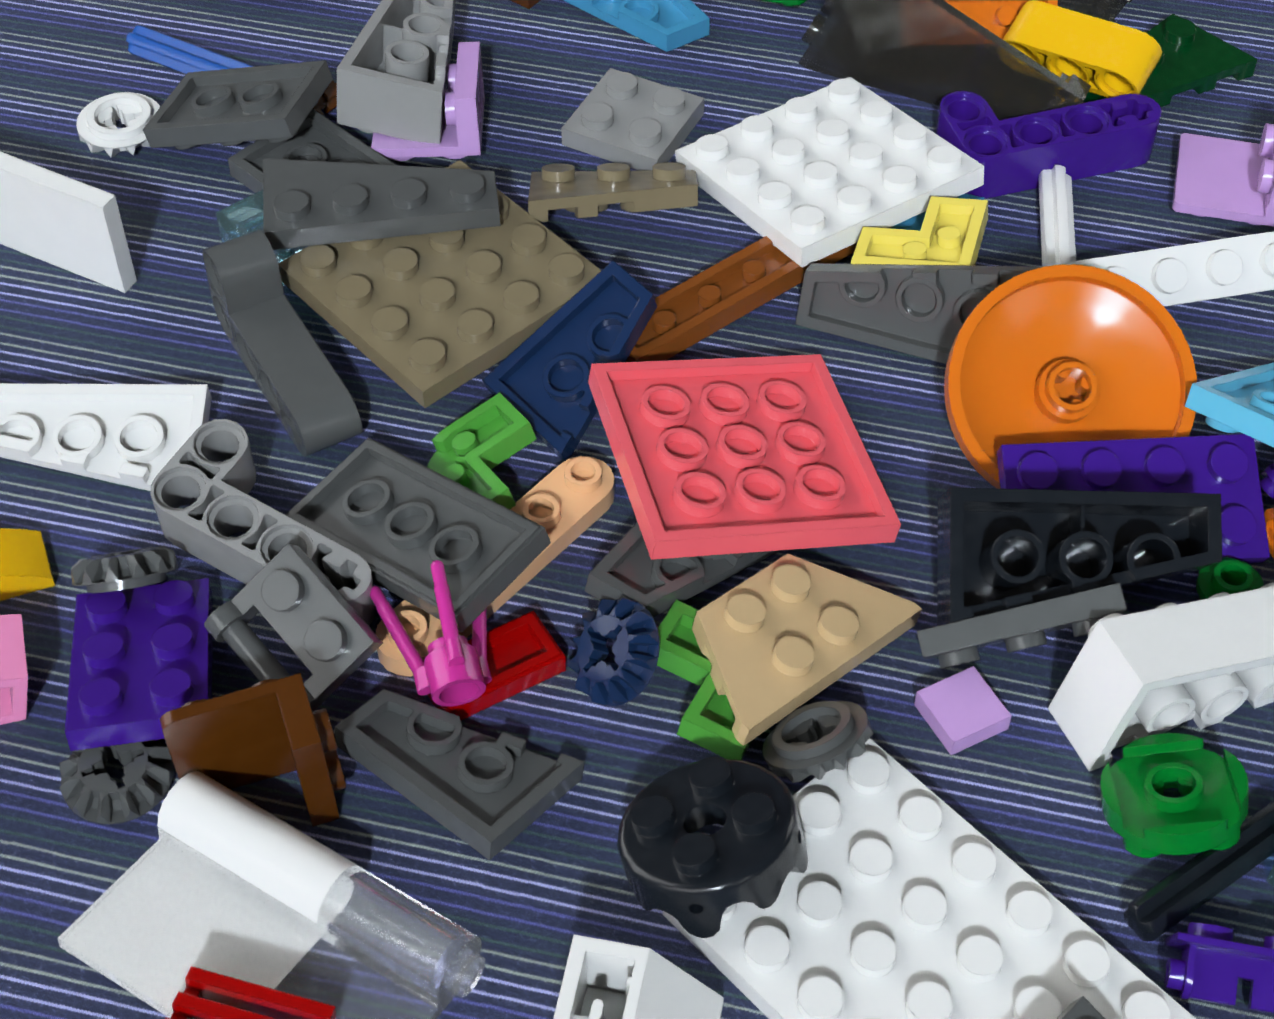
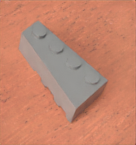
M382 0L337 67V124L357 128L365 133L374 132L404 140L440 144L445 109L444 97L448 85L447 65L450 64L454 35L456 0Z

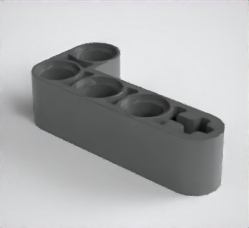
M258 229L203 249V261L211 297L222 329L299 452L306 457L362 433V423L354 400L284 295L278 262L272 246L263 231Z

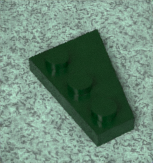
M1172 14L1146 32L1160 44L1162 56L1141 90L1140 95L1154 99L1160 107L1170 104L1173 95L1193 89L1198 94L1215 89L1217 80L1233 76L1239 81L1253 76L1258 59L1195 26L1193 22ZM1077 88L1075 98L1086 103L1106 99L1107 97Z

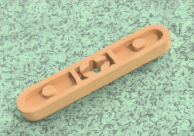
M589 456L569 458L552 470L510 509L545 527L551 543L487 607V619L611 507L615 495V477L612 469L604 461ZM403 600L394 608V611L424 661L428 655L429 644L443 637L441 622L438 618ZM381 620L377 625L375 633L383 642L377 649L380 663L387 671L398 676L412 677L411 669L383 620ZM472 623L463 632L458 630L459 635L467 638L472 633Z

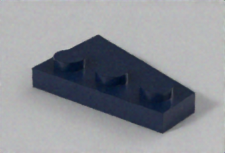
M613 260L482 381L493 396L500 392L530 422L534 434L559 458L566 461L572 456L597 412V407L588 384L591 364L626 362L657 308L655 298L651 292Z

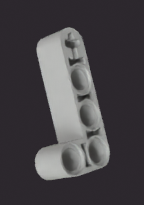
M214 419L196 429L156 475L151 484L150 495L165 538L173 545L246 585L287 544L298 545L369 626L376 615V606L370 597L374 584L372 572L367 561L359 554L248 495L256 482V469L248 436L241 425L228 419ZM223 459H229V460H226V461H223V462H218V461L223 460ZM185 504H192L185 508H178ZM237 532H246L244 535L238 537H229L230 535Z

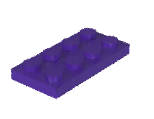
M1245 434L1001 445L997 451L1000 489L1221 494L1222 558H1235L1247 564L1263 563L1270 558L1254 438Z

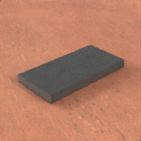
M369 437L286 514V516L359 554L367 561L372 572L373 582L439 620L431 563L435 560L443 562L457 628L460 632H463L551 543L545 527Z

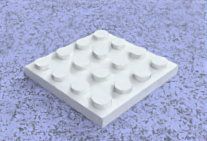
M852 77L835 80L827 87L803 97L792 98L784 105L760 115L747 117L739 124L715 134L704 135L696 142L675 150L676 163L684 164L686 170L696 171L697 182L700 188L762 237L767 236L776 248L802 268L857 243L863 227H893L925 212L931 196L956 198L984 185V165Z

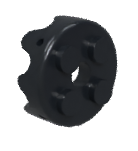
M708 757L665 773L653 780L636 795L626 808L619 824L617 847L625 874L639 904L646 911L658 909L667 912L676 918L688 933L699 938L713 937L720 930L722 914L727 907L733 904L750 902L759 908L765 909L770 907L778 898L781 887L790 871L805 873L808 866L803 830L798 810L789 788L777 775L764 767L742 760ZM717 824L723 826L712 835L696 832L707 825Z

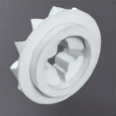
M132 92L113 93L100 97L89 103L77 118L76 126L80 141L86 142L91 153L105 150L110 158L122 151H127L134 155L135 148L139 146L150 147L143 128L158 111L160 105L146 95ZM120 119L121 123L125 124L126 127L118 129L115 120Z

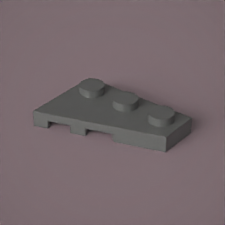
M637 522L589 573L585 592L600 601L601 599L620 600L622 597L633 600L643 605L655 617L670 609L676 599L683 602L779 551L651 560Z

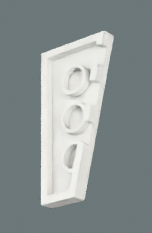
M0 383V457L151 491V484L156 475L194 431L204 423L209 422L212 397L207 384Z

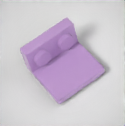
M458 42L457 63L447 65L448 89L444 97L445 109L440 144L404 140L373 132L371 148L385 158L394 161H406L414 157L461 159L466 156L481 155L485 94L480 42Z
M1265 124L1260 144L1182 133L1178 143L1172 209L1175 212L1192 214L1199 217L1207 216L1246 222L1252 225L1274 227V124Z

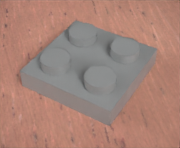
M610 68L561 128L562 145L614 163L627 164L630 168L638 171L652 170L654 164L669 162L675 154V150L681 146L704 115V98L681 91L675 87H669L628 72Z

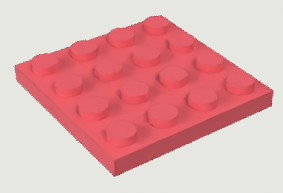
M821 354L591 364L588 384L651 560L895 542L901 527L900 520Z

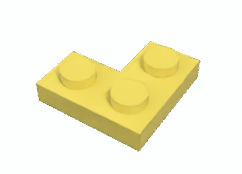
M931 196L920 231L863 227L851 264L975 266L988 221V200Z

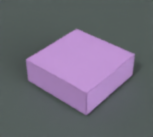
M974 666L916 692L914 706L950 755L956 754L1009 728L1012 715Z

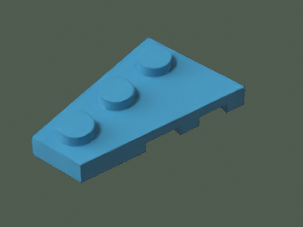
M563 0L666 52L709 35L710 18L691 0Z

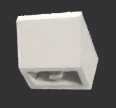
M574 934L553 1019H721L724 997L651 948Z

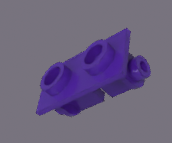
M1191 922L1188 923L1187 933L1177 932L1165 939V946L1182 949L1181 960L1168 958L1164 979L1165 988L1178 990L1179 998L1235 1006L1238 979L1251 981L1248 1010L1274 1014V936H1265L1263 947L1233 942L1234 930L1231 928Z

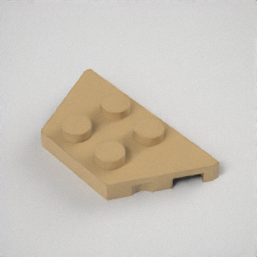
M786 554L698 610L693 622L692 631L701 653L711 663L710 676L718 695L727 696L735 716L732 727L734 736L742 746H745L914 627L922 608L915 602L791 554Z

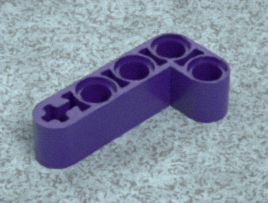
M955 91L947 94L941 100L936 134L984 165V185L965 194L986 199L1039 188V174L1042 170L1052 169L1055 164L1064 166L1066 174L1070 175L1072 180L1145 164L1151 157L1162 110L1160 105L1150 97L1140 94H1125L999 120L982 96L968 91Z

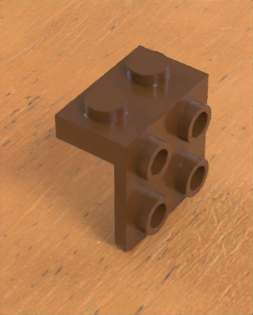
M301 673L281 679L263 680L250 688L212 699L190 701L180 708L170 710L161 716L162 732L179 779L187 773L199 771L227 788L233 789L297 771L312 826L340 819L334 791L346 788V783L336 751L335 737L326 708L312 712Z

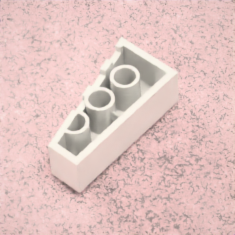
M1274 582L1266 584L1259 589L1234 594L1221 592L1208 599L1183 604L1165 603L1155 609L1126 615L1113 613L1101 618L1090 628L1087 641L1048 707V710L1089 772L1106 766L1108 761L1111 764L1113 759L1111 751L1136 739L1154 734H1162L1192 719L1200 730L1222 722L1224 717L1237 710L1246 699L1254 709L1274 702Z

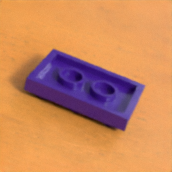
M209 578L188 581L173 580L163 584L104 593L76 594L65 720V734L70 751L165 739L160 724V718L163 714L180 708L190 701L212 699L213 636L204 627L206 619L213 612V595Z

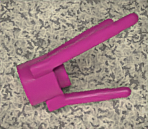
M435 560L431 563L434 592L443 637L429 644L428 655L424 661L379 586H372L370 597L413 673L418 695L431 693L435 704L452 707L472 702L485 692L486 684L492 681L487 661V608L472 622V645H470L467 638L459 635L443 562Z

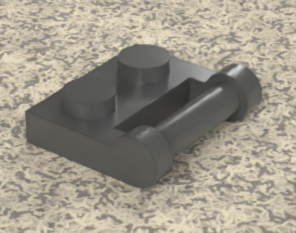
M287 544L231 601L222 604L214 610L204 623V627L217 642L226 641L259 681L291 676L247 625L260 612L313 674L304 682L312 712L383 644L298 545Z

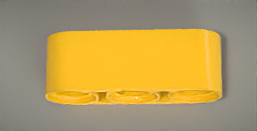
M1036 0L1027 1L1023 5L999 44L1001 56L1013 67L1107 98L1125 94H1140L1162 56L1160 44L1145 32Z

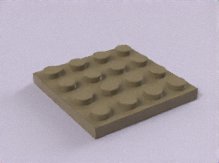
M458 160L455 163L446 167L454 169H471L461 160ZM498 189L497 196L501 226L308 246L278 263L281 281L424 408H427L509 356L602 270L533 216H528V212Z

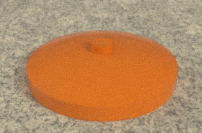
M1076 264L1053 265L1033 269L1009 279L991 291L974 308L961 326L949 352L945 369L944 398L951 430L963 454L989 484L996 489H1000L997 451L1001 445L1189 437L1196 412L1185 407L1192 383L1197 382V374L1190 347L1182 330L1167 309L1149 292L1129 279L1108 270Z

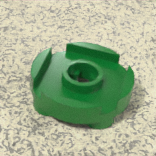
M1182 733L1154 734L1136 739L1124 746L1123 758L1114 763L1112 768H1110L1108 761L1102 770L1100 787L1104 817L1112 830L1123 837V845L1132 855L1141 858H1153L1160 854L1189 855L1211 849L1226 850L1237 844L1240 839V827L1248 814V777L1241 762L1223 748V757L1213 751L1203 749V738ZM1178 788L1179 793L1183 797L1164 796V789Z

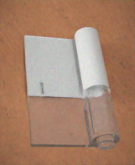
M199 771L187 773L168 792L158 814L159 840L58 937L59 947L168 1018H171L173 1014L172 1003L178 991L184 992L186 988L185 977L191 966L336 1006V1019H437L456 995L463 998L472 991L485 967V958L480 955L482 942L479 936Z

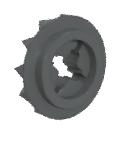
M165 546L111 552L109 554L80 559L74 564L71 569L72 585L86 586L87 593H104L132 589L166 581V572L176 570L179 566L174 550Z
M821 701L803 706L783 718L765 739L762 753L771 772L780 777L787 776L792 783L801 782L809 775H814L818 780H821L826 772L833 769L844 770L846 769V760L859 757L866 752L865 742L874 733L867 713L860 705L848 701Z
M160 739L72 751L68 760L59 762L61 773V786L59 788L68 807L79 817L99 824L124 823L146 814L164 798L173 779V761L168 747ZM115 757V759H119L120 763L124 766L125 776L122 777L124 787L118 788L116 781H111L110 776L107 774L105 763L108 762L109 758Z

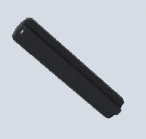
M1270 802L1242 823L1240 839L1237 844L1226 850L1211 849L1199 853L1130 902L1128 910L1124 914L1127 925L1135 931L1141 940L1154 941L1274 853V802Z

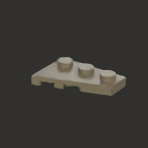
M556 163L542 166V172H531L528 216H533L539 222H548V210L565 209L574 212L577 218L597 217L598 212L607 210L609 204L620 203L622 210L634 213L698 206L696 171L686 170V166L681 163H657L652 166V170L630 171V166L623 163L601 164L597 166V171H575L573 165Z

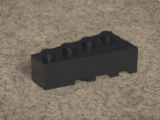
M950 487L938 498L937 626L1120 583L1121 588L1197 571L1222 561L1221 494Z

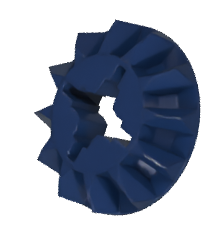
M623 597L620 600L601 599L597 612L582 614L584 625L582 634L570 637L578 649L577 655L570 660L567 666L578 674L575 689L589 695L594 703L606 706H619L636 698L650 682L659 658V632L653 616L640 603ZM608 638L616 640L612 646V651L616 656L614 660L617 664L605 661L609 654L608 648L605 645Z

